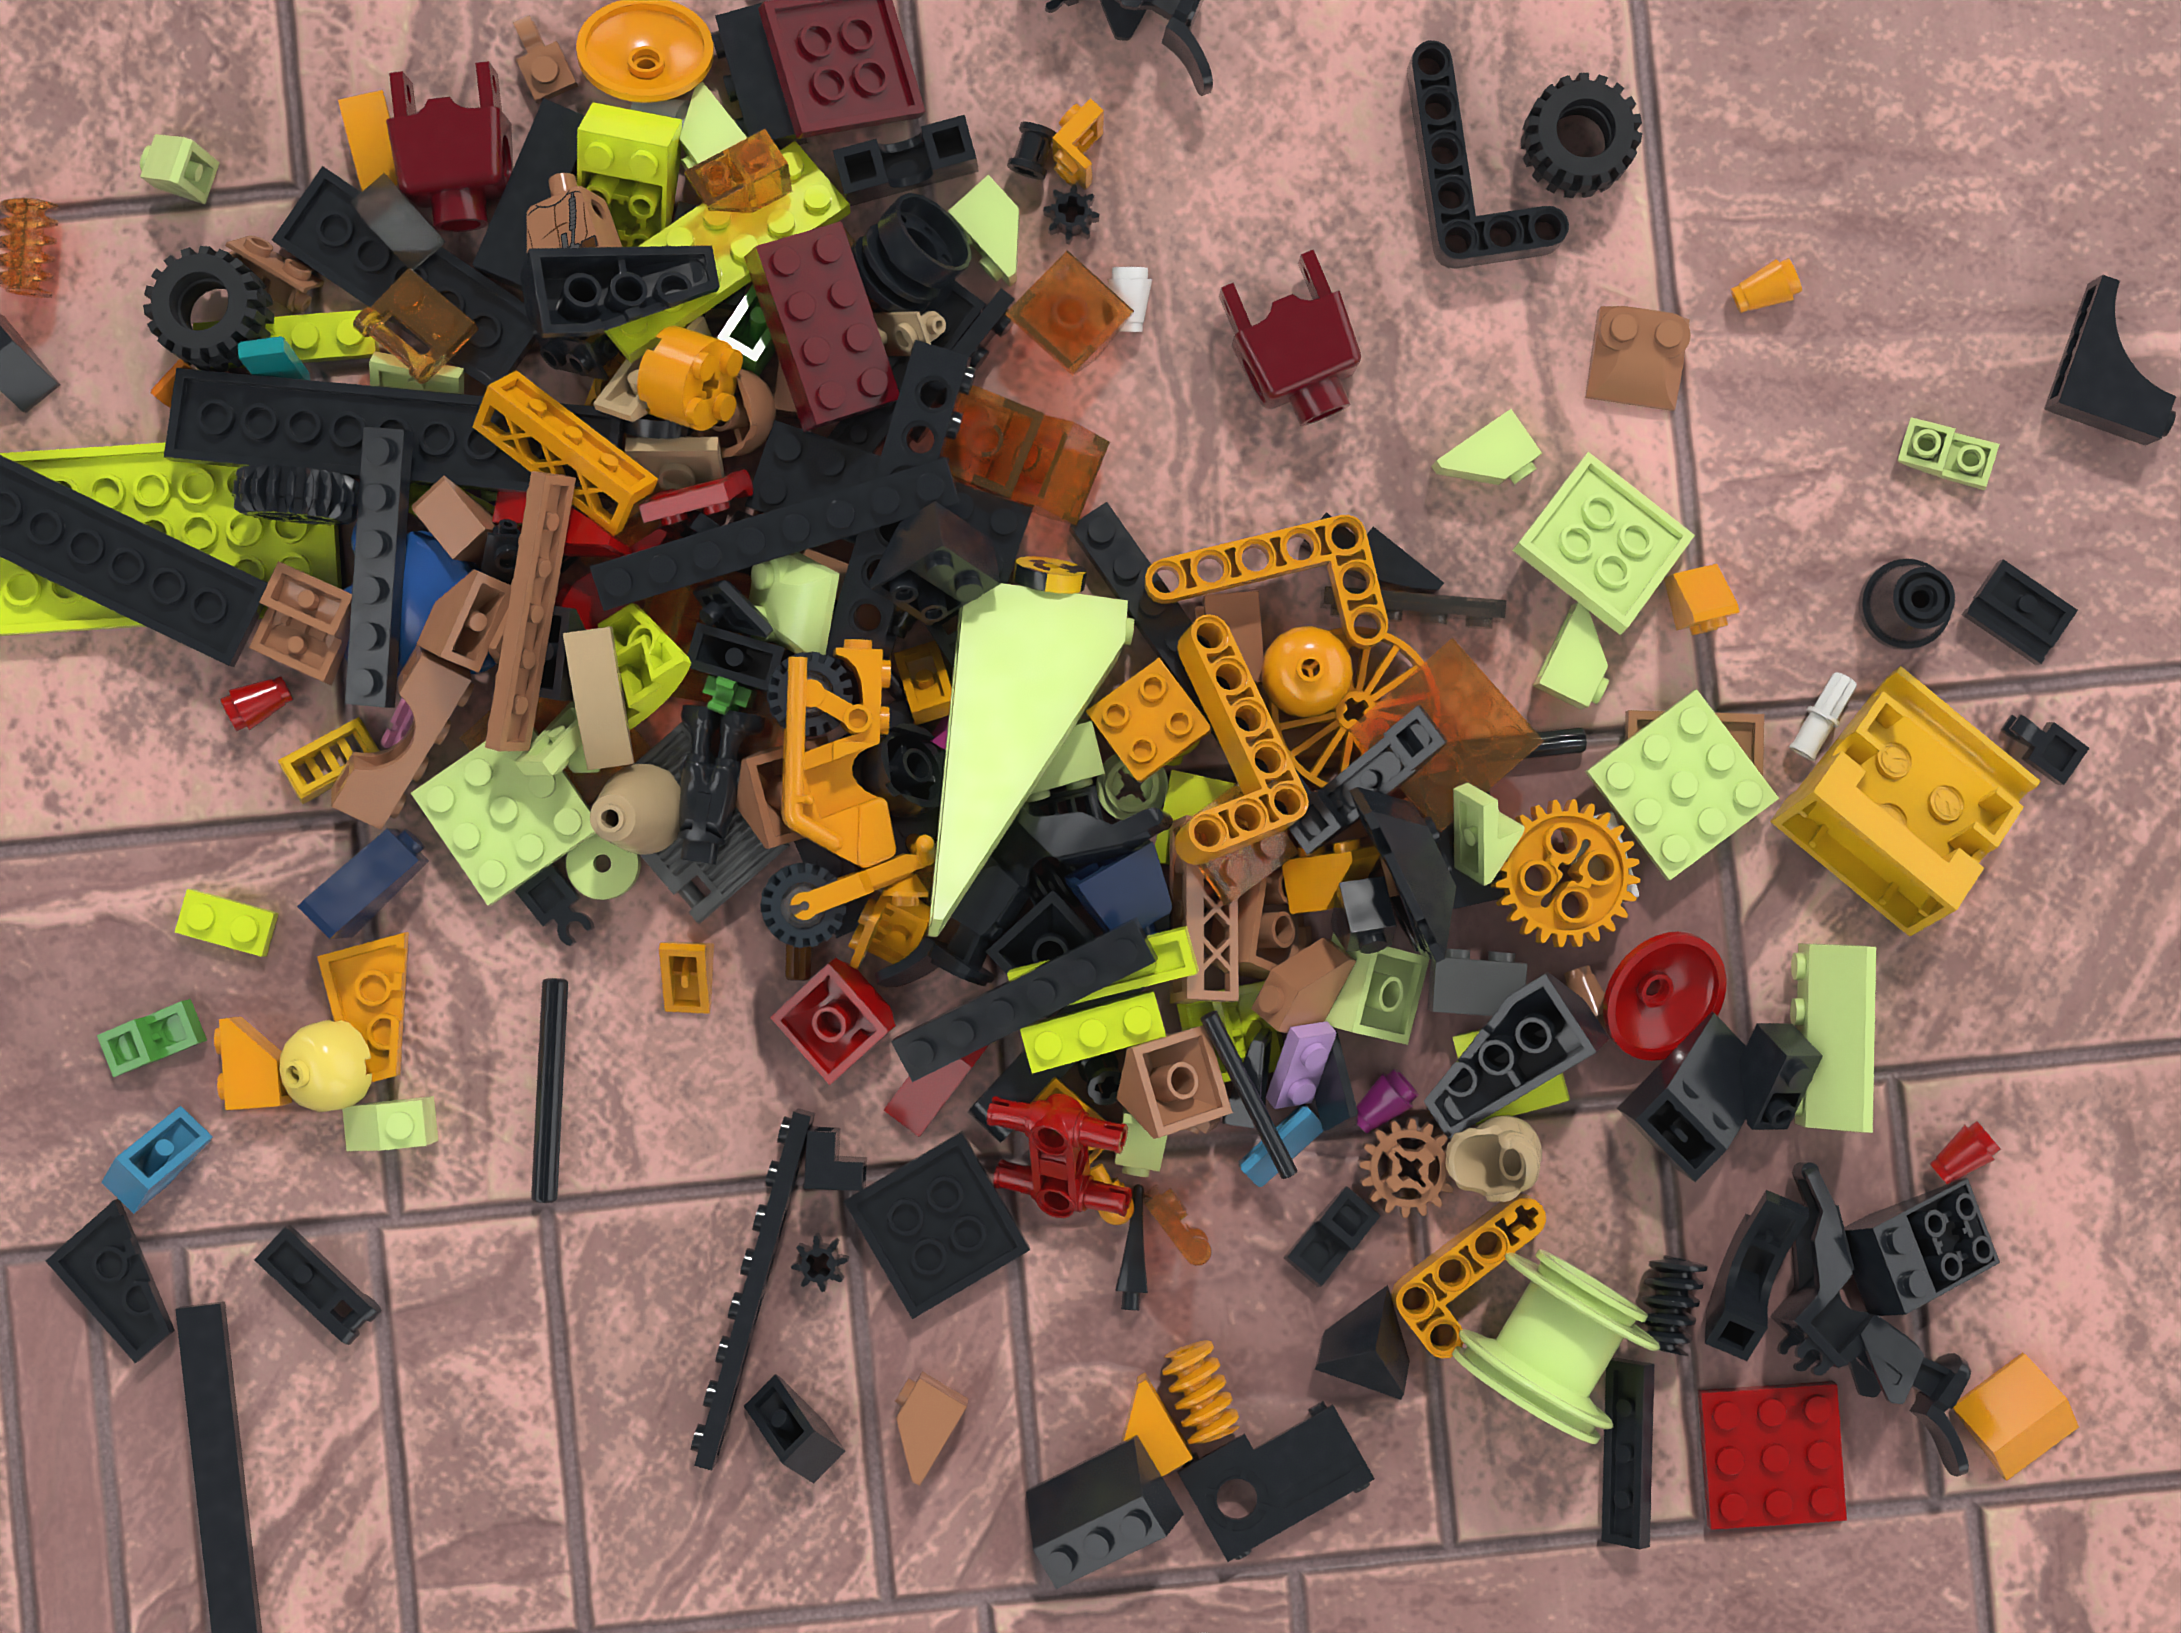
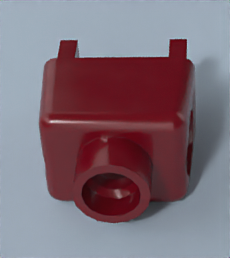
M489 61L475 63L480 107L465 108L456 104L451 97L428 99L425 106L416 113L413 83L403 71L389 73L394 117L387 119L386 124L398 187L415 206L419 208L432 207L434 229L438 231L467 232L486 227L488 225L486 201L501 199L513 170L512 124L502 112L498 73Z
M1314 249L1301 254L1298 262L1313 300L1300 299L1294 294L1272 302L1271 311L1266 319L1252 326L1234 282L1221 287L1219 294L1220 301L1235 334L1232 348L1259 402L1267 409H1273L1291 402L1300 426H1306L1323 420L1351 405L1341 380L1352 376L1361 361V352L1340 291L1331 292Z

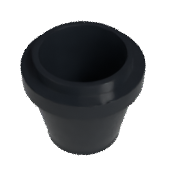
M1898 559L1880 566L1867 578L1859 597V613L1868 633L1879 643L1899 650L1922 647L1934 641L1948 625L1955 605V592L1950 580L1933 566L1916 559ZM1914 592H1920L1924 595L1925 605L1922 608H1917L1913 605L1912 595Z

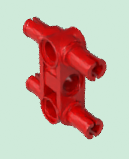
M1053 1094L1046 1101L1038 1100L1033 1101L1031 1104L1006 1100L998 1096L992 1098V1103L989 1104L987 1110V1124L989 1126L995 1125L1024 1132L1025 1136L1029 1138L1031 1166L1001 1159L998 1163L999 1166L996 1167L994 1172L993 1185L995 1188H1003L1031 1195V1199L1035 1200L1043 1212L1055 1218L1064 1219L1070 1217L1074 1211L1080 1213L1088 1208L1119 1214L1123 1217L1126 1216L1127 1209H1129L1131 1203L1132 1189L1094 1180V1177L1090 1175L1088 1147H1096L1121 1154L1123 1146L1125 1147L1127 1141V1124H1118L1089 1117V1113L1085 1112L1077 1100L1065 1094Z

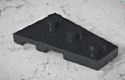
M119 1199L113 1200L46 1260L47 1264L134 1363L141 1361L175 1331Z

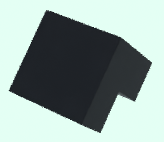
M812 1126L807 1131L805 1189L862 1191L866 1186L867 1157L839 1156L841 1128Z

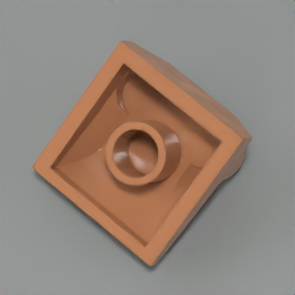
M1601 306L1597 311L1585 398L1674 411L1679 392L1685 350L1691 338L1690 319L1674 313L1636 307Z

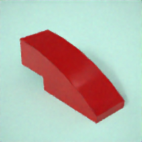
M497 492L492 523L499 525L500 520H513L517 523V529L521 533L526 506V492ZM571 507L563 556L618 558L632 554L633 549L617 535L613 536L594 520Z

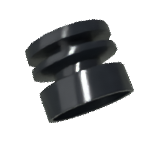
M914 193L900 196L881 215L879 222L870 226L864 236L859 237L851 247L866 294L880 307L890 313H921L929 302L934 301L938 297L942 288L949 286L968 268L972 258L968 240L953 217L936 202L923 195Z

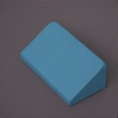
M1305 1104L1299 1105L1276 1126L1292 1159L1324 1131L1321 1121ZM1262 1140L1238 1161L1240 1169L1258 1187L1264 1186L1278 1173Z

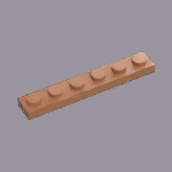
M531 471L529 487L526 493L522 530L518 540L519 547L514 577L511 583L507 619L503 630L499 666L495 677L493 702L487 725L488 731L485 748L496 751H530L576 481L575 477Z

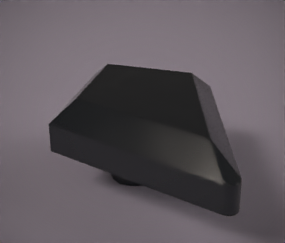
M721 580L698 586L692 591L703 608L699 612V617L706 625H715L716 628L764 638H767L773 632V628L767 618L731 582Z

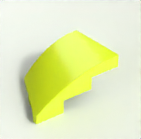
M630 603L598 624V628H613L629 731L655 712L672 695L691 666L689 657L634 603Z

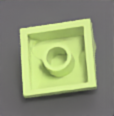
M799 552L754 565L751 570L752 583L749 601L767 618L773 628V632L767 638L750 635L751 638L764 642H773L796 654L813 651L826 655L840 574Z

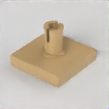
M692 435L673 439L626 438L625 454L658 478L653 493L635 503L637 513L640 512L639 504L660 491L671 488L677 490L725 477L718 437H692ZM702 508L696 509L697 511L703 512Z

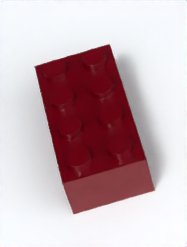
M842 221L755 246L744 256L803 432L886 407L898 400L899 390Z

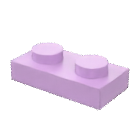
M1328 1021L1289 1028L1266 1095V1099L1274 1109L1312 1103L1337 1034Z

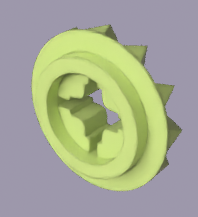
M1117 754L1112 755L1103 764L1105 774L1097 776L1096 791L1101 805L1110 815L1119 820H1124L1145 809L1152 807L1160 809L1162 807L1168 787V778L1163 767L1141 784L1140 789L1143 792L1142 796L1146 799L1145 802H1142L1139 797L1136 798L1133 794H1129L1126 797L1123 796L1118 800L1116 796L1121 793L1120 790L1124 786L1121 780L1122 776L1118 771L1122 770L1125 775L1128 774L1131 778L1134 777Z

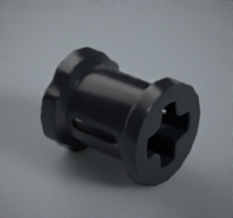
M1023 121L1019 127L1022 135L1014 158H1009L1007 167L1022 176L1043 180L1047 174L1044 166L1051 144H1053L1052 137L1057 132L1040 124Z
M1114 1052L1078 1061V1072L1081 1078L1087 1082L1086 1090L1093 1101L1100 1105L1115 1103L1122 1074L1118 1069V1060ZM1098 1084L1100 1085V1087H1101L1103 1093H1101V1091H1100V1089H1099V1087H1098Z

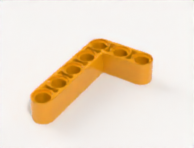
M1338 515L1162 558L1153 562L1148 568L1144 580L1145 590L1153 601L1160 604H1170L1327 565L1346 640L1353 647L1369 649L1377 645L1386 636L1388 630V618L1367 533L1363 523L1351 515ZM1344 526L1353 531L1355 535L1354 547L1350 549L1338 548L1332 541L1333 529ZM1295 537L1305 539L1311 546L1310 557L1305 560L1293 559L1287 551V542ZM1250 548L1261 550L1267 558L1266 567L1260 571L1247 569L1242 562L1244 551ZM1205 559L1216 560L1222 567L1223 575L1215 582L1204 581L1198 575L1197 565ZM1161 570L1172 571L1178 579V587L1170 593L1159 592L1152 583L1153 576ZM1348 571L1360 572L1366 579L1365 591L1360 594L1348 592L1343 585L1344 573ZM1360 615L1372 617L1377 624L1376 636L1371 639H1364L1358 636L1354 630L1355 618Z
M1211 614L1202 615L1192 623L1179 639L1177 649L1244 796L1197 814L1179 830L1175 836L1174 843L1176 852L1182 860L1193 865L1204 864L1282 833L1304 816L1309 803L1307 793L1229 627L1224 620ZM1197 635L1206 638L1211 645V649L1201 645ZM1216 676L1224 678L1228 682L1230 690L1221 687L1217 682ZM1235 717L1242 718L1248 724L1249 731L1241 729L1236 723ZM1255 758L1265 762L1269 773H1265L1257 767ZM1274 799L1284 803L1287 807L1288 815L1278 811L1275 807ZM1234 815H1239L1246 820L1249 827L1248 831L1241 829L1236 824ZM1194 830L1205 834L1209 847L1198 843L1195 839Z

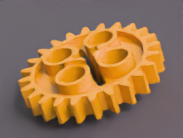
M1576 799L1567 800L1563 811L1558 800L1548 801L1547 814L1540 805L1530 807L1532 821L1523 814L1516 816L1515 821L1525 827L1524 833L1499 870L1502 873V879L1491 883V888L1504 889L1505 895L1496 902L1497 906L1510 904L1513 908L1506 917V921L1513 922L1521 918L1523 920L1519 931L1521 935H1527L1534 929H1537L1536 943L1539 944L1545 943L1552 934L1553 945L1556 948L1564 946L1567 935L1573 947H1581L1583 944V933L1591 942H1597L1600 940L1598 927L1606 932H1614L1616 928L1611 917L1627 918L1628 914L1621 906V903L1634 902L1637 899L1632 893L1627 891V885L1640 883V878L1629 875L1628 868L1640 863L1639 859L1626 858L1625 852L1635 845L1634 842L1620 843L1618 840L1625 827L1620 825L1609 829L1607 825L1611 814L1606 812L1594 818L1595 805L1592 803L1586 804L1579 813ZM1556 829L1563 831L1568 838V847L1563 854L1556 852L1551 845V836ZM1587 840L1589 842L1588 848L1568 870V875L1572 880L1559 883L1551 895L1547 907H1542L1541 901L1544 896L1562 878L1563 874L1558 867L1571 864L1576 858L1582 842ZM1593 856L1600 858L1605 866V873L1599 881L1593 879L1588 872V863ZM1530 866L1537 868L1543 877V883L1537 891L1531 890L1525 882V873ZM1567 893L1573 894L1579 902V911L1573 918L1568 917L1562 909V900Z

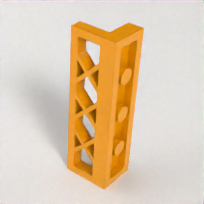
M517 370L488 385L472 427L530 472L536 471L565 475L562 465L568 464L577 471L581 486L574 487L572 504L613 536L622 532L633 505L653 493L658 478ZM495 409L505 416L510 432H504L491 422ZM527 437H533L541 443L546 459H539L531 452ZM598 492L606 493L619 503L614 515L603 508Z

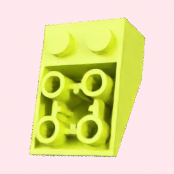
M593 102L577 129V186H582L605 200L622 247H638L672 223L681 161V142L679 137L682 130V119Z

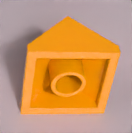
M2023 1352L1961 1397L1952 1408L2006 1481L2079 1428L2066 1396Z

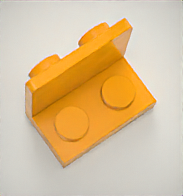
M1160 658L1086 710L1094 727L1102 738L1107 740L1137 782L1146 780L1211 732L1210 724Z

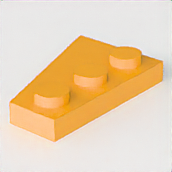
M409 932L317 956L334 1022L342 1020L350 1023L361 1033L369 1047L371 1058L365 1060L366 1075L372 1073L371 1083L398 1076L401 1072Z

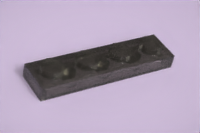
M1324 586L1321 590L1320 608L1330 609V616L1340 618L1332 586ZM1345 587L1348 592L1353 594H1360L1365 591V589ZM1381 590L1388 622H1402L1403 615L1421 616L1420 623L1425 625L1445 626L1449 618L1466 620L1465 627L1492 629L1493 622H1500L1505 619L1507 600Z

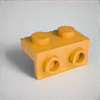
M1091 98L1082 107L1078 104L1073 105L1059 121V125L1062 128L1052 137L1053 160L1057 163L1053 167L1054 170L1067 184L1072 186L1078 183L1084 190L1092 184V163L1084 154L1103 135L1104 110Z
M881 894L878 901L869 898L859 917V925L848 945L849 948L855 950L849 966L858 970L867 952L892 964L904 959L922 942L929 926L931 907L924 904L920 899L919 906L891 905V896H882Z

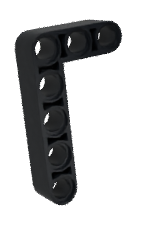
M1428 40L1421 43L1415 48L1407 67V80L1432 247L1436 260L1447 268L1457 269L1539 257L1553 253L1563 242L1569 230L1567 216L1561 209L1554 206H1541L1476 216L1452 56L1445 44L1439 41ZM1425 58L1432 59L1439 64L1441 71L1435 75H1428L1419 68L1418 62ZM1432 102L1441 104L1446 109L1447 117L1443 119L1431 118L1426 113L1425 105ZM1438 146L1448 148L1453 154L1454 161L1449 164H1441L1433 158L1431 151ZM1442 191L1456 193L1460 199V206L1454 209L1444 207L1439 201L1438 194ZM1547 222L1551 224L1556 233L1555 239H1541L1535 232V223ZM1495 228L1506 230L1510 234L1511 245L1506 247L1495 245L1490 238V230ZM1449 235L1462 237L1467 244V251L1463 253L1450 251L1446 247L1445 238Z

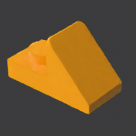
M934 640L894 653L915 725L949 715L952 687L936 641Z

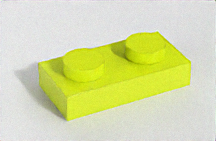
M187 889L175 933L265 957L268 953L279 913L199 890Z

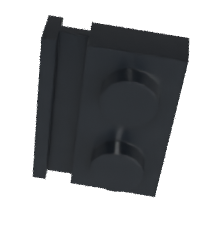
M2002 559L1995 564L1974 595L1973 601L1961 615L2034 665H2040L2044 662V657L2054 647L2078 610Z

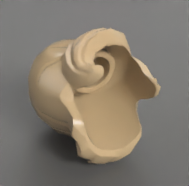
M1510 1115L1495 1116L1487 1119L1477 1128H1468L1463 1132L1454 1133L1451 1142L1447 1145L1445 1164L1449 1175L1455 1180L1459 1189L1484 1195L1487 1201L1508 1202L1517 1197L1520 1192L1531 1188L1538 1180L1540 1162L1542 1161V1148L1538 1135L1527 1122Z

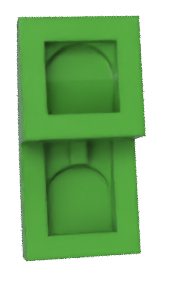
M191 999L180 1001L150 1015L134 1019L97 1035L113 1077L141 1068L207 1041Z

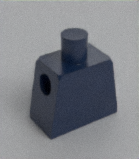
M1150 840L1131 849L1132 852L1082 866L1063 877L1066 884L1103 933L1137 917L1146 936L1156 934L1159 931L1154 922L1172 911L1173 906L1154 843Z

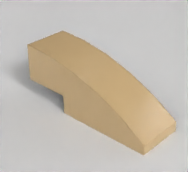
M604 627L563 633L587 769L594 770L634 764L613 628Z

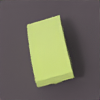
M1913 417L1910 418L1897 462L1943 479L1986 490L2000 444L1955 433L1956 428Z

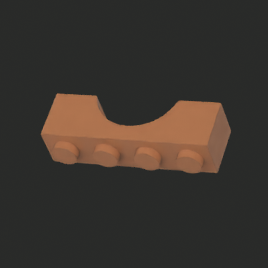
M417 645L398 676L399 694L409 705L413 713V721L408 732L398 743L388 749L373 753L353 752L331 788V807L382 830L389 817L395 819L405 804L407 795L404 792L411 780L418 782L424 774L429 762V758L426 755L434 743L440 745L447 736L451 727L449 717L456 706L462 708L468 701L474 688V683L471 682L470 669L439 657Z

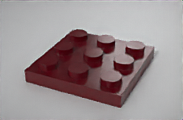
M893 0L764 1L758 8L797 139L918 119L926 112Z

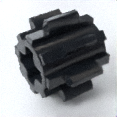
M1076 184L1072 185L1070 193L1063 194L1055 189L1053 191V198L1056 203L1043 209L1044 216L1053 220V223L1048 228L1049 234L1053 235L1061 232L1065 235L1066 244L1068 245L1072 242L1073 236L1079 234L1088 240L1090 238V231L1087 225L1099 222L1100 216L1099 213L1092 211V208H1090L1094 203V195L1085 194L1082 197L1078 194ZM1071 206L1077 207L1078 215L1075 217L1074 223L1066 222L1065 214Z
M816 1233L812 1247L799 1243L796 1249L803 1259L794 1262L791 1265V1269L803 1272L805 1277L801 1283L802 1287H805L812 1281L817 1283L821 1292H825L829 1278L832 1281L842 1282L844 1275L840 1272L841 1269L838 1266L848 1262L849 1256L838 1254L836 1247L840 1239H834L831 1244L823 1243L820 1233ZM823 1252L829 1257L826 1265L831 1270L822 1268L819 1272H816L812 1268L814 1259L810 1254L819 1257Z

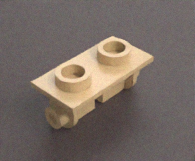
M928 311L920 315V312L873 313L887 356H911L915 340L931 344L930 342L938 338L946 329L945 319L935 311Z

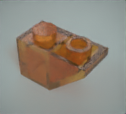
M766 129L685 170V176L708 211L754 213L792 192L788 162Z

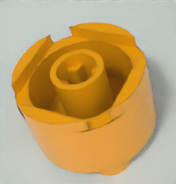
M669 326L661 330L656 337L662 340L654 351L646 350L639 367L637 391L639 399L647 402L649 409L645 410L650 415L698 431L707 430L720 420L728 421L736 409L734 393L737 385L736 376H738L743 364L741 351L734 349L726 341L680 326Z

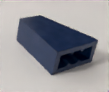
M387 828L308 895L297 907L329 939L352 938L429 862L421 853L425 847L407 829L400 832L398 829Z

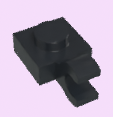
M2021 714L2017 718L2010 715L2000 729L2013 740L2029 747L2022 760L2057 785H2065L2090 749L2055 722H2047L2043 729H2040Z

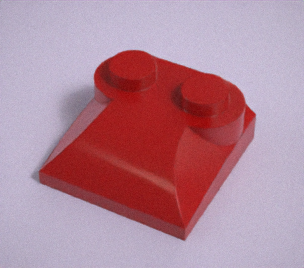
M837 958L822 968L770 1017L829 1085L837 1080L896 1026L893 1012L887 1002L857 969Z

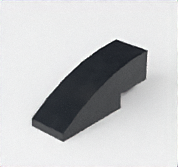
M1326 512L1320 520L1330 518L1332 516ZM1344 526L1337 527L1332 531V541L1338 548L1350 549L1355 545V535ZM1374 526L1367 533L1379 586L1424 594H1435L1444 584L1442 580ZM1304 539L1300 546L1311 553V546ZM1346 572V574L1366 581L1360 572Z

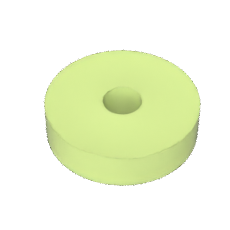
M594 834L567 853L566 870L571 883L583 895L593 899H613L625 894L636 883L641 869L640 854L625 851L602 839L597 834ZM601 855H606L611 860V867L606 872L599 871L596 866V861Z

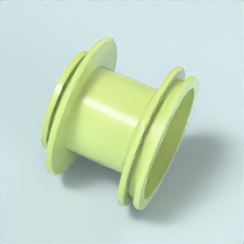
M1542 1249L1537 1251L1535 1256L1540 1260L1539 1265L1517 1254L1506 1253V1261L1531 1280L1496 1339L1487 1338L1470 1330H1460L1459 1337L1467 1347L1461 1348L1456 1346L1452 1355L1469 1372L1526 1411L1575 1438L1587 1443L1597 1444L1601 1437L1595 1428L1612 1429L1613 1423L1601 1409L1593 1404L1589 1396L1624 1338L1651 1351H1658L1660 1349L1659 1343L1653 1337L1634 1324L1637 1320L1645 1322L1648 1315L1605 1284Z

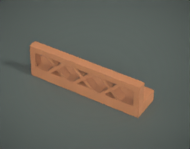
M1186 815L1174 820L1170 827V899L1173 906L1170 912V930L1187 926L1199 971L1195 975L1170 980V1004H1190L1197 1001L1237 1002L1239 1001L1238 850L1206 862L1208 865L1205 868L1204 864L1193 865L1182 860L1176 852L1174 843L1175 836L1179 830L1194 817ZM1194 830L1195 839L1203 845V833ZM1223 859H1224V867L1220 864V862H1221ZM1212 870L1224 882V894L1216 902L1204 891V878ZM1204 906L1208 909V911L1205 914ZM1212 916L1224 927V940L1216 948L1204 937V924ZM1224 950L1225 959L1220 955ZM1204 951L1208 954V956H1207V958H1206L1205 960H1204ZM1213 961L1225 973V991L1204 990V970Z

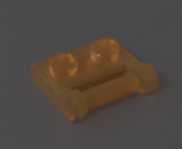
M410 268L371 307H367L359 312L353 322L354 329L364 337L371 336L407 366L409 368V375L420 384L428 382L479 330L473 320ZM393 316L431 349L426 354H419L384 323Z
M1158 1184L1145 1192L1143 1195L1145 1206L1185 1259L1195 1266L1207 1263L1212 1254L1208 1237L1202 1229L1198 1227L1190 1228L1184 1218L1188 1216L1187 1209L1171 1188L1163 1192Z

